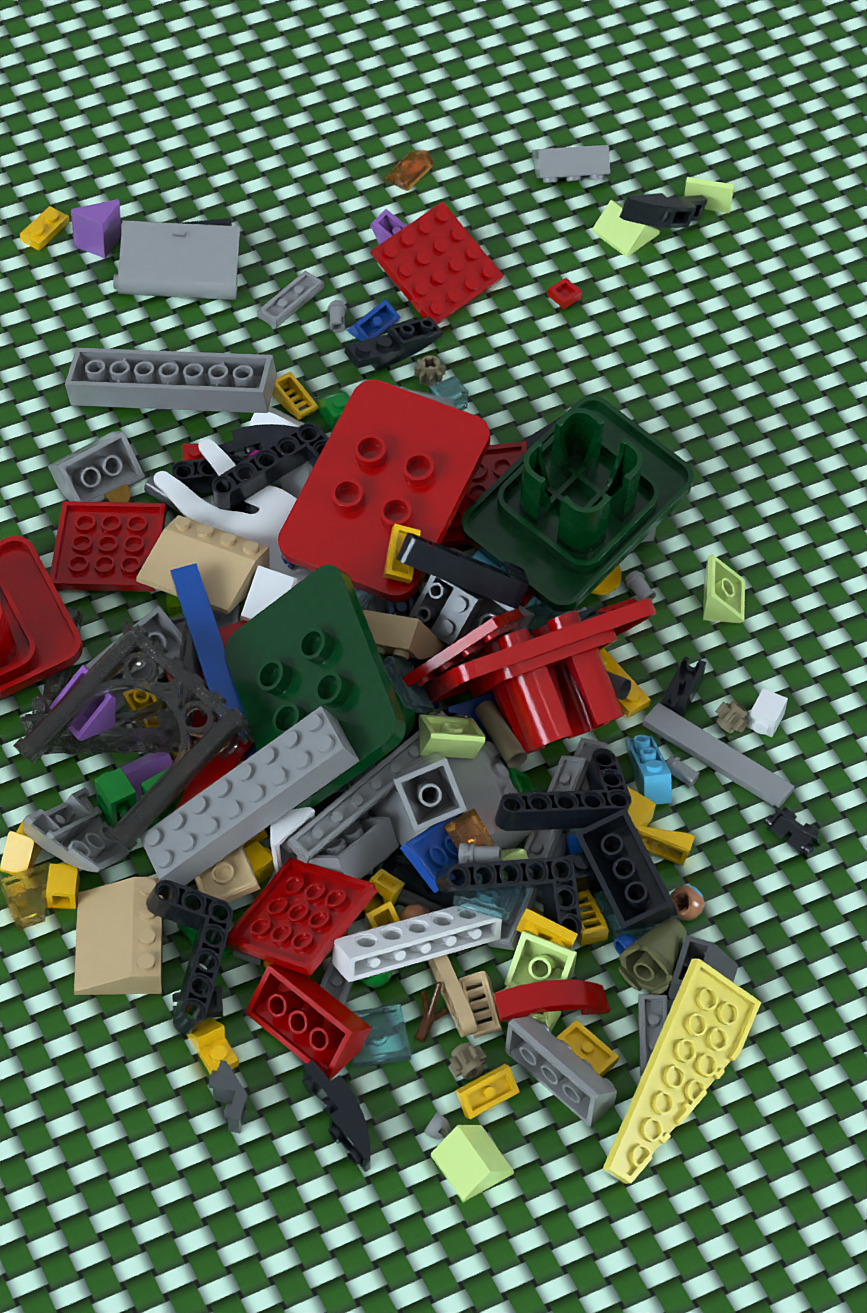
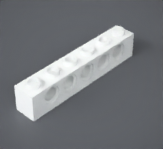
M486 898L337 938L334 940L332 964L348 982H352L496 941L501 936L502 915Z

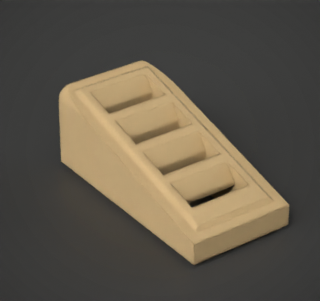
M480 971L459 978L458 981L476 1022L477 1033L473 1034V1037L478 1038L502 1030L493 998L494 992L491 980L487 973ZM486 995L485 998L472 1002V999ZM489 1006V1009L475 1013V1010ZM492 1017L491 1021L477 1024V1021Z

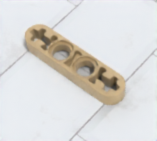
M443 955L429 959L428 962L436 982H442L441 993L460 1036L464 1037L477 1033L474 1015L448 956Z

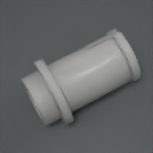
M334 300L327 308L330 314L329 328L330 330L333 329V332L338 333L345 330L347 307L343 301Z
M637 570L629 573L625 578L627 588L632 589L640 600L647 598L653 600L656 597V593L644 580L645 575Z
M670 756L666 762L671 775L687 784L690 788L699 777L700 772L681 762L678 756L676 758Z

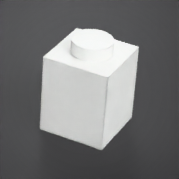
M763 688L750 712L747 727L759 734L773 737L785 714L788 698Z

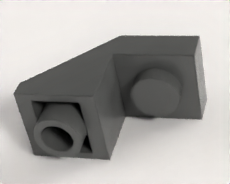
M220 1060L218 1070H213L211 1073L209 1088H213V1100L227 1103L224 1119H228V1131L240 1134L248 1108L247 1093L228 1063Z

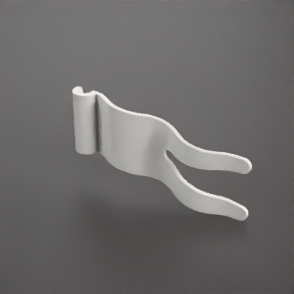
M204 439L199 442V451L218 475L236 466L213 440ZM159 471L154 475L155 485L187 518L268 546L271 570L298 579L297 584L313 572L297 565L291 570L288 568L289 564H285L281 558L282 554L278 544V535L297 500L288 492L268 485L244 500L246 503L259 508L257 513L248 514L222 510L209 504L166 471Z

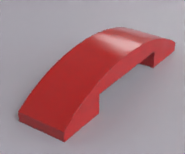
M234 729L225 734L194 775L176 810L237 767L240 761H244L254 747L255 741Z
M583 980L533 982L494 993L493 996L500 1021H511L512 1019L527 1017L530 1013L580 1009L581 1015L609 1013L610 1011L603 985Z

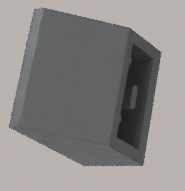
M431 575L408 617L419 619L437 638L452 645L469 633L488 598Z
M686 935L671 981L668 1000H675L692 959L699 958L733 983L738 965L715 943Z

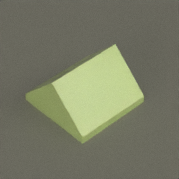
M687 177L684 197L703 195L708 200L704 209L730 213L735 185Z
M611 200L592 228V232L625 257H628L660 234V230L654 226L621 219L619 216L623 209V204Z
M713 554L709 555L704 576L703 620L732 623L744 622L745 579Z
M419 714L420 755L426 756L437 752L444 757L474 759L485 743L486 737L473 718Z
M522 931L504 984L515 987L540 981L571 980L575 970L577 952L527 931Z
M457 1125L431 1152V1157L462 1202L514 1174L513 1169L482 1125Z

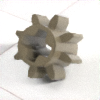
M428 355L422 358V360L418 359L417 366L414 368V376L419 377L420 384L434 386L438 382L442 383L446 366L440 365V358Z
M734 700L730 704L722 702L715 711L719 717L716 723L730 734L734 730L742 733L749 724L746 720L749 712Z
M463 1043L451 1052L452 1058H450L451 1064L449 1066L456 1077L462 1075L463 1078L470 1080L476 1078L484 1071L485 1067L483 1065L486 1063L484 1059L487 1056L480 1045L474 1048L470 1043Z

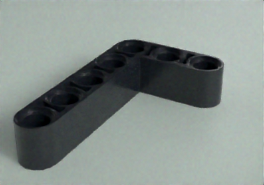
M306 423L216 477L212 482L215 506L222 510H228L308 461L314 467L329 437L317 425L312 423Z
M239 455L229 456L235 465L245 460ZM206 458L180 461L172 467V476L181 481L195 494L212 492V482L219 476ZM245 501L228 509V511L252 514L251 504Z
M412 533L406 534L396 557L397 560L408 566L516 609L519 608L529 586L525 570L513 563L503 561L499 569Z
M599 748L593 752L586 772L591 790L505 794L500 800L495 816V824L504 831L585 828L624 808L628 812L632 800L615 754L608 749Z
M566 857L456 864L442 869L436 876L437 888L444 894L541 887L544 917L561 926L564 923L567 929L578 934L577 937L582 931L575 870L573 863ZM554 866L557 867L559 871V877H557L554 872ZM529 868L533 871V879L529 876ZM503 870L508 874V881L502 875ZM477 872L482 876V883L477 880ZM451 873L456 878V885H454L450 880ZM558 894L563 899V905L558 901Z
M160 880L146 899L148 910L154 915L197 930L173 1016L175 1029L182 1034L188 1035L197 1030L207 1015L233 918V909L229 903L170 880ZM200 964L204 965L207 969L202 968ZM193 988L198 990L200 994L196 993ZM186 1013H187V1014H190V1015L194 1018V1020H193V1019H190V1018L186 1015Z

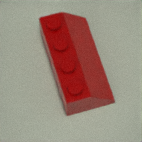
M276 964L268 965L245 1011V1014L306 1064L313 1060L329 1080L360 1052L372 1029L371 1026L310 977Z

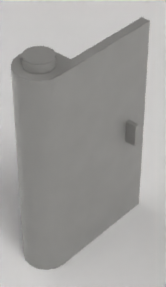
M123 221L118 274H114L113 288L118 289V294L236 300L240 226Z

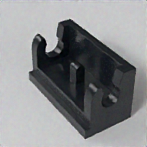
M687 656L683 658L660 703L683 718L703 681L706 662L700 659L695 667H691L688 664L689 657Z

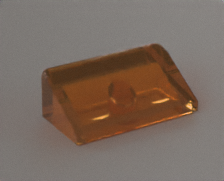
M411 150L385 175L384 179L403 190L409 191L434 166L428 150Z
M475 808L445 826L458 852L461 842L473 843L476 846H496Z

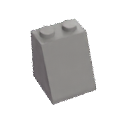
M437 752L409 762L393 779L414 832L467 811L447 758Z

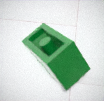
M334 391L313 399L319 406L318 412L331 433L350 399L347 392Z

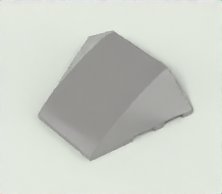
M86 787L71 794L66 802L45 812L42 809L37 810L23 819L24 832L34 842L66 863L86 871L99 872L122 860L129 854L111 826L105 825L100 818L102 813L100 808H94L87 797L90 793Z

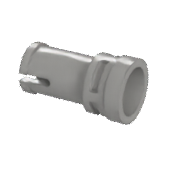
M463 842L459 845V864L501 861V846H476L473 843Z

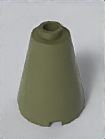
M666 919L625 948L619 956L621 962L619 971L625 981L638 991H641L642 988L651 991L649 994H661L671 985L683 942L687 935L684 926L676 920Z

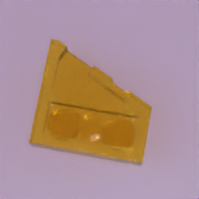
M50 862L0 879V891L18 931L45 922L47 910L46 888Z

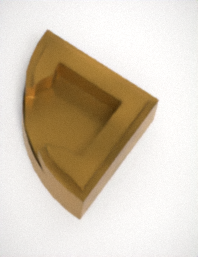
M127 484L104 494L106 502H130L131 498L130 489Z

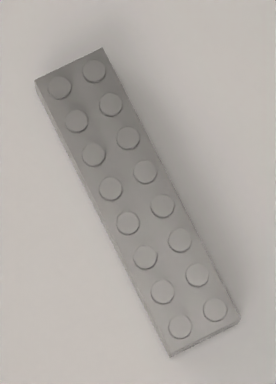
M76 348L65 387L70 404L76 406L268 413L277 374L273 355Z
M320 706L139 836L159 880H170L185 886L359 762V759L338 720Z

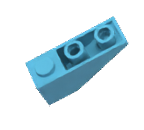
M637 735L634 738H627L626 746L638 793L656 804L672 803L671 772L653 736Z

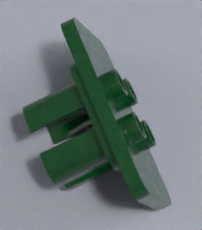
M586 396L577 401L464 512L461 523L462 536L467 543L499 568H501L503 561H507L524 569L529 580L528 592L548 608L557 612H568L579 606L690 493L694 478L693 470L686 461L607 400L598 396Z
M328 564L317 568L237 629L227 641L225 647L226 662L258 751L322 706L338 720L359 759V762L293 809L313 808L395 749L413 729L415 712L410 699L396 693L389 680L390 678L397 681L401 678L398 668L392 660L379 654L349 575L333 565Z

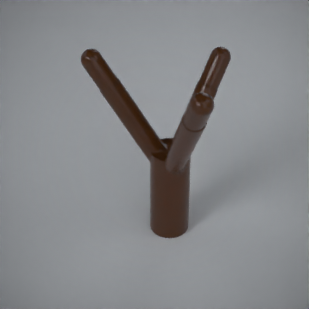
M438 981L430 1005H428L426 991L421 992L424 1017L414 1037L419 1042L424 1043L434 1021L450 1013L448 1007L433 1014L442 988L441 981Z

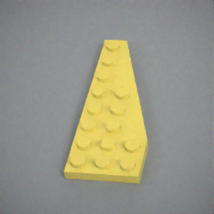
M699 958L692 959L604 1164L603 1170L623 1183H632L651 1161V1155L661 1144L667 1142L671 1137V1131L676 1125L682 1124L707 1094V1088L715 1079H719L724 1074V1068L728 1063L734 1061L739 1056L761 1005L758 999Z

